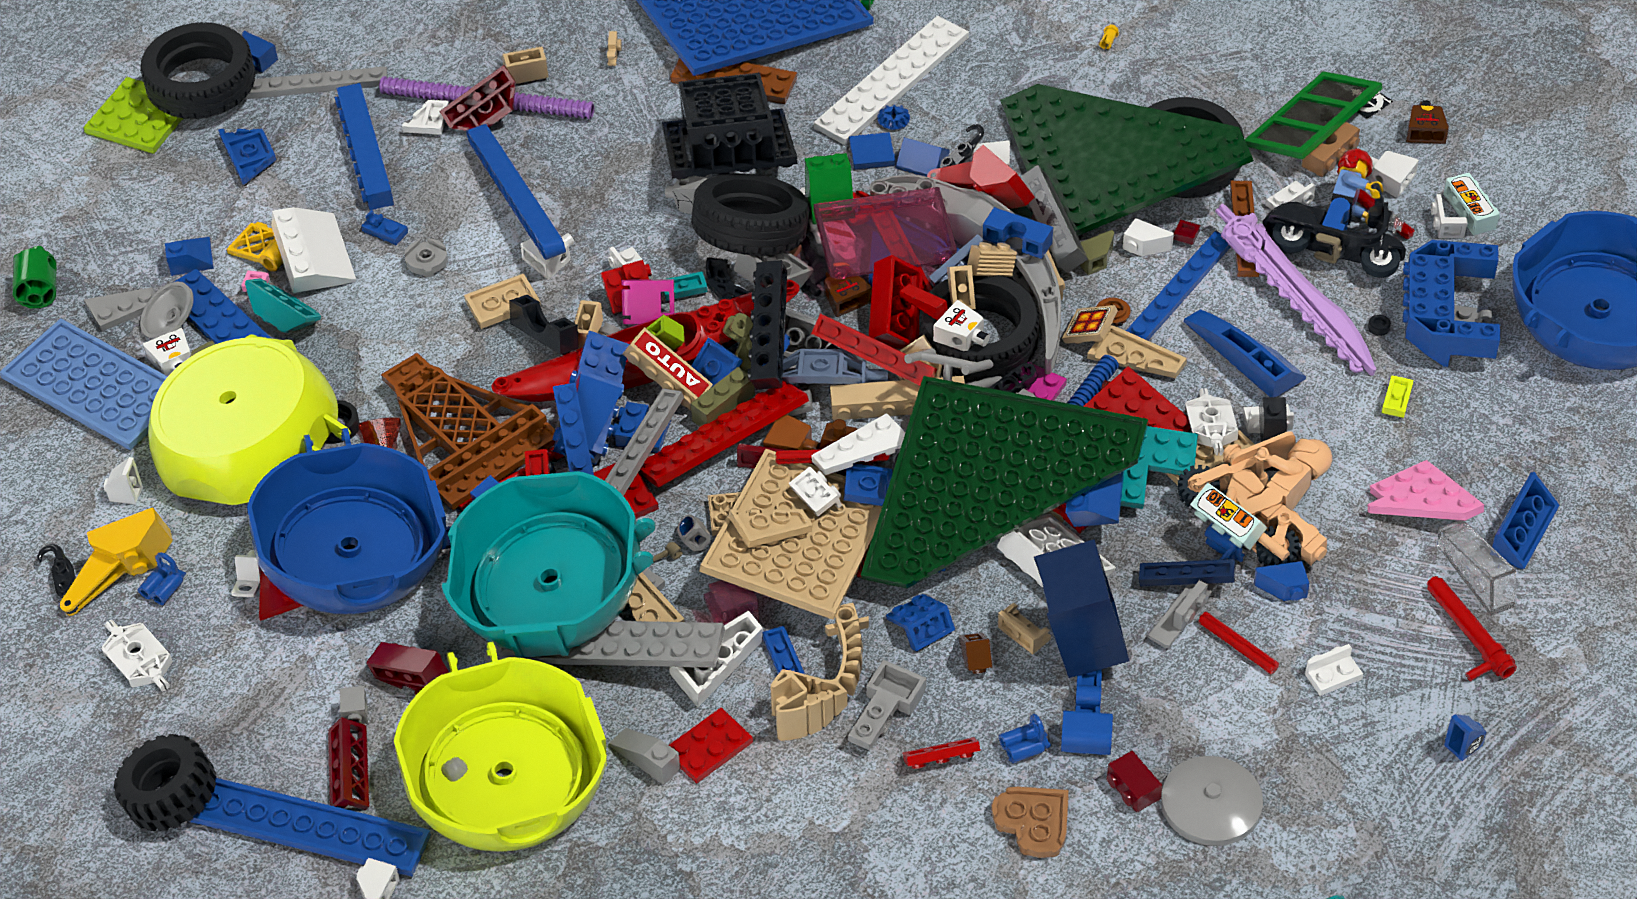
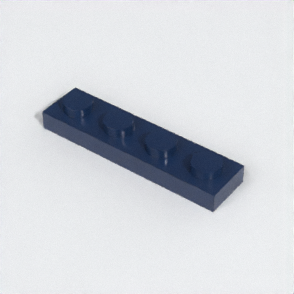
M1235 559L1140 563L1139 585L1197 584L1199 580L1206 584L1235 583L1236 563Z

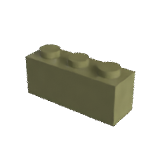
M737 367L691 403L692 422L699 427L709 424L717 419L719 415L728 413L740 403L747 402L755 396V387L752 382H749L748 373Z

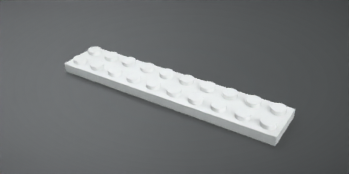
M936 16L813 122L814 129L846 146L849 143V136H857L878 118L877 114H879L880 109H885L886 105L891 106L967 40L969 38V31Z

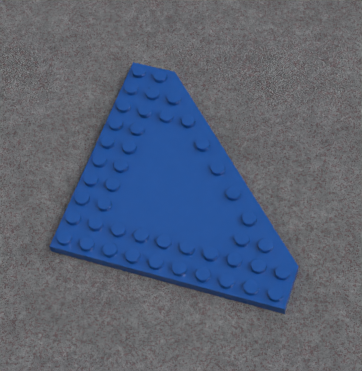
M636 0L693 75L703 74L708 71L721 69L726 66L739 64L740 62L874 25V18L859 0Z

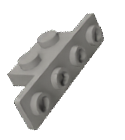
M1199 580L1197 584L1187 585L1149 633L1148 638L1165 648H1169L1184 628L1193 621L1199 609L1204 607L1208 598L1216 589L1217 583L1206 584Z

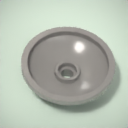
M172 282L160 288L150 298L143 310L140 321L143 334L153 340L181 328L189 318L193 308V292L191 288L183 282Z

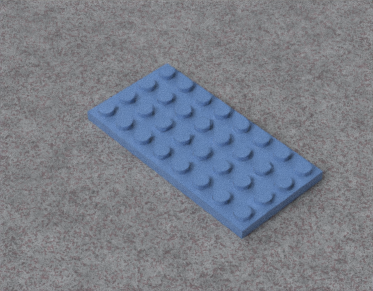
M61 318L0 371V376L5 381L128 450H131L148 434L149 417L153 401L159 388L168 377Z

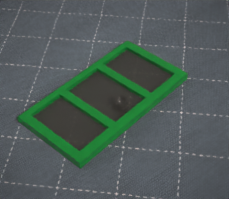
M1323 71L1245 139L1246 144L1250 148L1303 160L1383 89L1382 83Z

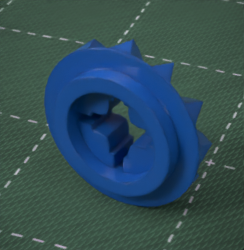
M895 104L891 107L886 105L885 109H880L879 114H877L879 124L887 129H901L910 121L909 111L904 109L902 105L899 107L895 106Z

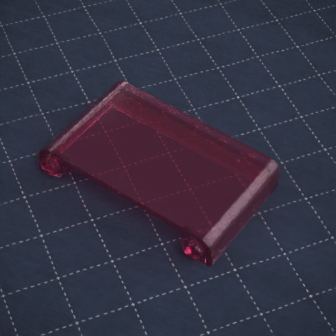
M939 187L814 204L813 212L829 274L832 278L843 279L845 277L872 274L874 262L890 255H894L916 267L944 264L957 253Z

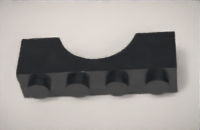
M529 295L509 300L510 324L560 355L578 349L577 324L565 317L549 322L543 314L540 302Z

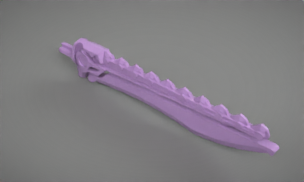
M1221 204L1215 212L1226 223L1221 237L1227 241L1229 246L1242 259L1253 262L1256 272L1267 276V284L1276 286L1279 296L1290 300V308L1299 310L1302 313V320L1313 324L1314 333L1323 335L1326 345L1337 349L1338 358L1347 360L1351 371L1358 373L1362 372L1364 368L1369 375H1374L1376 367L1368 347L1347 314L1316 289L1296 269L1268 235L1264 225L1257 224L1258 219L1254 213L1245 216H1235L1226 205Z

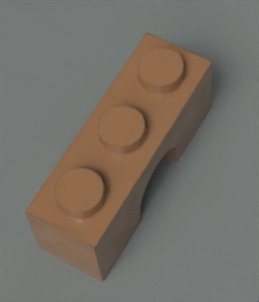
M1345 122L1326 139L1325 144L1321 143L1302 160L1301 166L1323 177L1328 171L1330 172L1334 169L1344 152L1357 148L1360 142V129Z

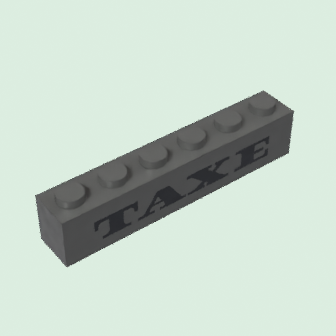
M1037 165L1020 177L1035 196L1026 206L1034 213L1032 215L1034 221L1053 227V243L1048 250L1054 256L1052 259L1058 269L1061 267L1066 273H1069L1088 260V257L1049 176Z

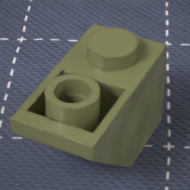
M1113 230L1080 242L1088 257V260L1080 264V267L1087 275L1107 268L1114 244Z

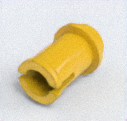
M1113 24L1104 28V35L1099 42V46L1102 49H1106L1107 46V50H1109L1114 39L1119 35L1118 27Z

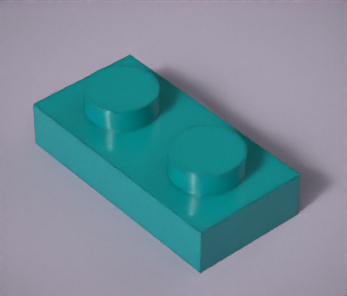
M702 271L668 278L674 279L675 299L708 292ZM663 291L665 300L668 301L669 291Z

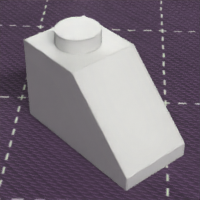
M1135 218L1124 233L1123 249L1139 256L1171 251L1174 233Z
M131 457L112 469L109 478H106L104 482V491L107 492L111 502L136 505L143 488L134 458Z
M371 858L367 859L364 867L361 866L359 868L356 878L364 899H390L399 882L396 866Z

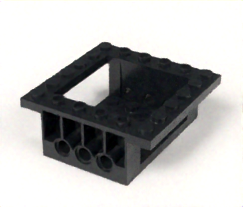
M760 73L678 82L682 120L662 122L672 179L683 180L691 176L706 177L709 174L717 173L723 175L735 171L744 173L752 169L769 170L772 167L778 166L788 168L798 164L797 154L783 108L770 110ZM751 129L757 130L754 134H747ZM729 132H735V133H736V134H735L734 136H732V137L726 136V134L729 133ZM708 134L715 135L712 139L705 138ZM683 135H688L690 160H688Z

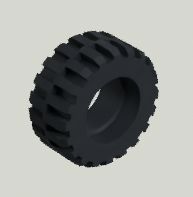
M168 734V737L160 735L155 740L151 741L149 739L143 742L144 745L140 748L136 747L132 750V754L129 757L126 756L122 761L123 766L118 768L117 778L114 781V794L119 804L138 827L149 831H156L157 829L158 831H168L171 827L176 829L181 827L182 823H188L193 820V816L197 813L200 814L204 810V805L210 802L212 798L211 792L215 790L217 778L214 766L196 741L184 735ZM176 775L168 784L155 790L163 781Z

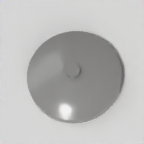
M1200 756L1182 762L1168 774L1162 788L1161 806L1167 822L1184 838L1202 845L1224 846L1242 840L1255 829L1262 813L1263 795L1257 780L1240 764L1222 757Z

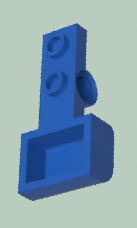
M1102 669L1077 676L1075 711L1063 710L1061 752L1111 755L1113 714L1100 713Z

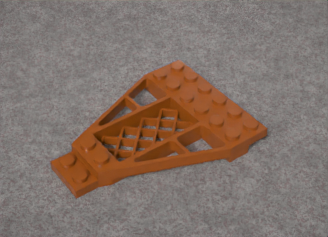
M418 353L381 374L382 380L396 394V399L418 462L424 465L422 456L436 447H442L450 454L449 457L428 469L427 472L430 481L435 480L440 499L452 510L471 498L470 492L490 475L499 481L524 465L525 451L549 449L555 444V441L552 440L555 429L547 422L546 415L533 403L527 406L451 377L441 368L429 364ZM447 389V393H439L440 391ZM469 394L487 400L489 403L482 407ZM429 400L428 405L421 404L424 401ZM434 401H445L444 405H433ZM449 401H458L460 406H451ZM501 406L518 412L501 424L490 415L491 412ZM431 413H442V417H431ZM447 413H458L457 418L446 417ZM463 414L474 415L473 418H462ZM410 420H414L432 439L418 446ZM456 425L455 430L444 429V426ZM460 426H471V430H460ZM476 426L487 427V431H477L475 429ZM458 438H469L468 442H457Z

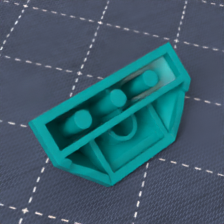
M262 278L245 280V287L254 313L260 316L264 322L276 326L278 331L289 333L290 331L300 330L321 319L318 311L284 290L268 284Z

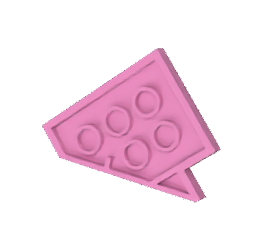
M1427 460L1370 485V493L1378 499L1368 504V512L1373 514L1466 521L1484 512V504Z

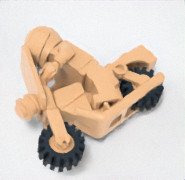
M1285 432L1245 449H1241L1239 444L1229 445L1223 452V462L1226 464L1212 469L1208 466L1202 469V465H1198V469H1195L1193 465L1190 466V471L1187 468L1183 470L1184 475L1180 474L1178 480V494L1181 502L1185 501V506L1189 507L1207 482L1220 492L1228 489L1226 492L1227 497L1258 518L1267 527L1251 548L1257 554L1260 564L1263 563L1265 567L1296 562V559L1299 558L1300 543L1301 560L1312 565L1316 560L1320 561L1326 555L1327 538L1321 535L1314 525L1305 522L1293 509L1309 489L1311 480L1317 479L1331 467L1333 460L1332 452L1325 442L1317 439H1299L1295 444L1296 437L1293 432ZM1269 467L1279 469L1269 481L1264 469Z

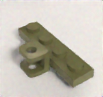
M737 313L735 316L728 317L723 332L732 340L740 342L735 355L743 360L739 368L748 373V369L751 368L749 349H752L750 330L753 329V323L749 316Z

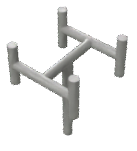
M933 348L910 353L904 357L906 363L921 360L944 365L943 380L952 381L953 367L961 368L962 373L968 375L990 369L993 366V362L990 359L973 362L938 355ZM995 376L968 384L989 388L1002 377ZM910 419L901 422L900 426L903 430L907 429Z

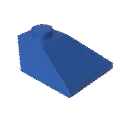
M210 236L165 243L166 259L171 276L186 274L196 268L199 271L214 269Z

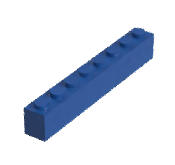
M357 83L338 87V96L334 98L337 109L341 108L338 110L340 121H345L342 123L344 135H349L345 137L348 148H352L349 150L352 162L356 161V163H353L355 175H360L357 177L359 189H364L361 191L363 203H368L369 210L392 206L394 202L361 84Z

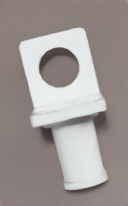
M250 550L247 555L235 556L237 582L231 592L232 596L255 597L259 589L260 567L257 563L255 551ZM244 586L252 587V589L248 591L239 590Z

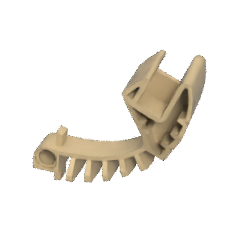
M854 603L839 606L835 615V623L825 625V633L828 637L837 635L843 655L842 664L835 679L825 680L782 669L771 683L772 716H776L778 740L799 739L806 737L808 734L812 735L821 731L822 727H826L834 719V715L837 716L847 707V694L851 696L855 694L863 662V644L860 630L869 628V616L858 618Z

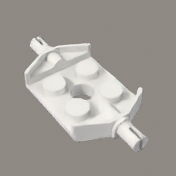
M1201 388L1199 390V398L1185 403V413L1188 415L1192 433L1198 434L1197 444L1213 447L1215 455L1218 456V452L1220 455H1223V446L1238 440V428L1230 400L1209 395L1207 388H1204V391Z
M109 620L110 623L107 621L105 627L111 632V635L102 646L104 656H108L128 679L132 688L155 683L161 691H166L165 688L168 689L170 684L163 676L173 662L169 652L143 623L118 627L114 620ZM133 648H141L137 653H130Z

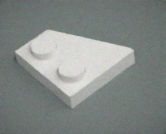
M428 100L421 109L413 114V119L409 123L404 122L402 124L403 132L441 135L445 120L439 111L447 106L449 102Z

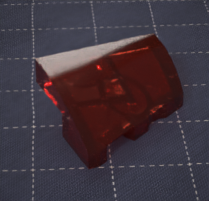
M378 418L359 423V430L364 443L397 450V437L401 425L400 418Z

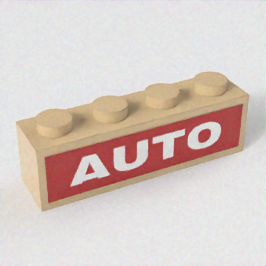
M645 327L623 352V355L627 357L630 363L639 367L647 377L653 379L663 389L682 391L684 399L681 405L687 407L690 411L691 403L713 385Z

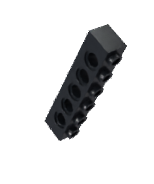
M782 260L757 262L756 271L753 272L755 290L752 291L754 310H751L753 329L750 330L752 349H749L751 368L748 369V380L753 383L756 390L782 388L788 273Z

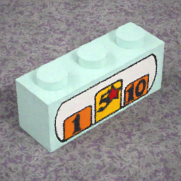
M1470 173L1446 179L1443 194L1460 217L1467 218V228L1472 235L1495 230L1500 218L1499 211L1490 202L1488 195L1484 194L1479 187L1477 180H1474Z
M1208 482L1190 504L1196 510L1195 516L1203 522H1206L1207 519L1213 523L1211 527L1221 535L1225 532L1231 536L1229 540L1239 548L1244 545L1250 550L1267 529L1258 518Z

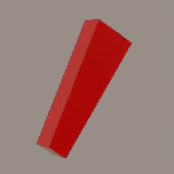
M908 284L900 290L902 299L937 321L948 310L946 300L916 286Z

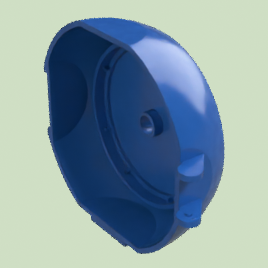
M1581 211L1568 213L1557 222L1552 220L1522 244L1521 250L1514 257L1512 289L1516 307L1524 325L1536 341L1545 349L1570 363L1599 370H1623L1637 367V218L1608 211ZM1595 307H1602L1605 310H1598Z
M343 428L341 433L344 446L312 451L313 441L310 439L309 434L304 435L306 453L296 454L274 467L258 483L247 505L249 526L259 567L270 582L283 594L303 606L321 612L359 614L375 611L399 601L412 592L426 578L434 567L442 549L447 546L446 515L435 480L430 481L427 468L423 464L400 451L368 443L351 445L348 428ZM347 545H355V546H356L354 549H349V550L343 548L344 546H347Z

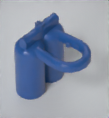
M1211 523L1204 534L1207 537L1206 545L1223 555L1219 560L1235 559L1242 562L1243 556H1245L1242 552V547L1239 548L1229 540L1231 536L1226 532L1221 535L1211 527L1213 523Z
M160 552L155 556L158 566L137 590L144 598H152L156 603L164 605L182 584L186 572L178 569L172 557ZM161 558L168 561L170 565H168L167 563H163Z
M1037 714L1030 715L1029 724L999 734L1000 744L1007 752L1012 764L1043 753L1046 748L1051 746L1046 738L1047 733L1044 732L1042 721Z

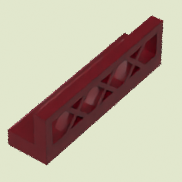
M341 717L328 729L330 805L343 809L349 805L366 810L369 808L367 725ZM350 729L359 732L358 740L350 733ZM352 747L359 754L358 761L351 753ZM352 768L360 775L359 781L351 773ZM353 788L361 796V800L352 797Z

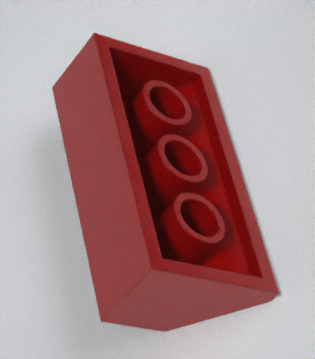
M894 255L874 262L869 323L870 337L898 349L905 348L919 338L920 309L902 299L900 290L908 284L922 289V269Z

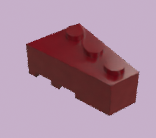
M381 642L366 662L375 679L399 689L406 686L416 690L414 692L415 695L437 677L449 673L441 659V655L437 651L420 649L414 646H403L397 643Z

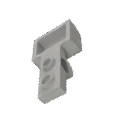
M883 660L866 686V695L868 698H871V701L849 733L848 741L871 750L880 734H885L888 731L896 710L908 715L913 713L924 695L927 678Z

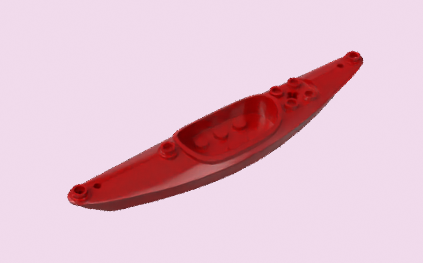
M787 280L786 304L798 294L800 289L799 285L793 280ZM752 292L729 300L722 299L719 303L702 306L693 311L666 315L684 328V343L679 348H676L674 352L691 366L708 337L726 349L737 343L724 334L723 328L728 317L735 316L737 313L745 314L751 318V310H754ZM658 318L607 335V337L631 344L644 327L647 328ZM583 348L508 376L498 377L491 385L492 391L498 395L527 402L555 400L553 386L569 384L572 371H577ZM627 359L621 383L624 384V389L654 382L639 367L630 363Z

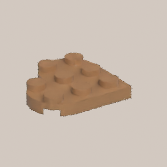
M1032 787L1006 788V792L999 794L998 797L995 796L992 803L991 812L996 829L1000 832L1015 834L1020 852L1024 855L1038 858L1058 856L1066 840L1069 790Z

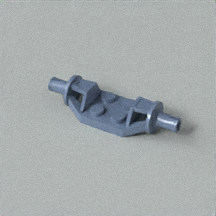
M799 349L783 361V370L796 365L795 370L783 373V381L786 384L794 385L798 389L800 383L845 385L888 381V370L868 369L866 360L861 361L844 349ZM848 366L859 370L860 374L848 371Z

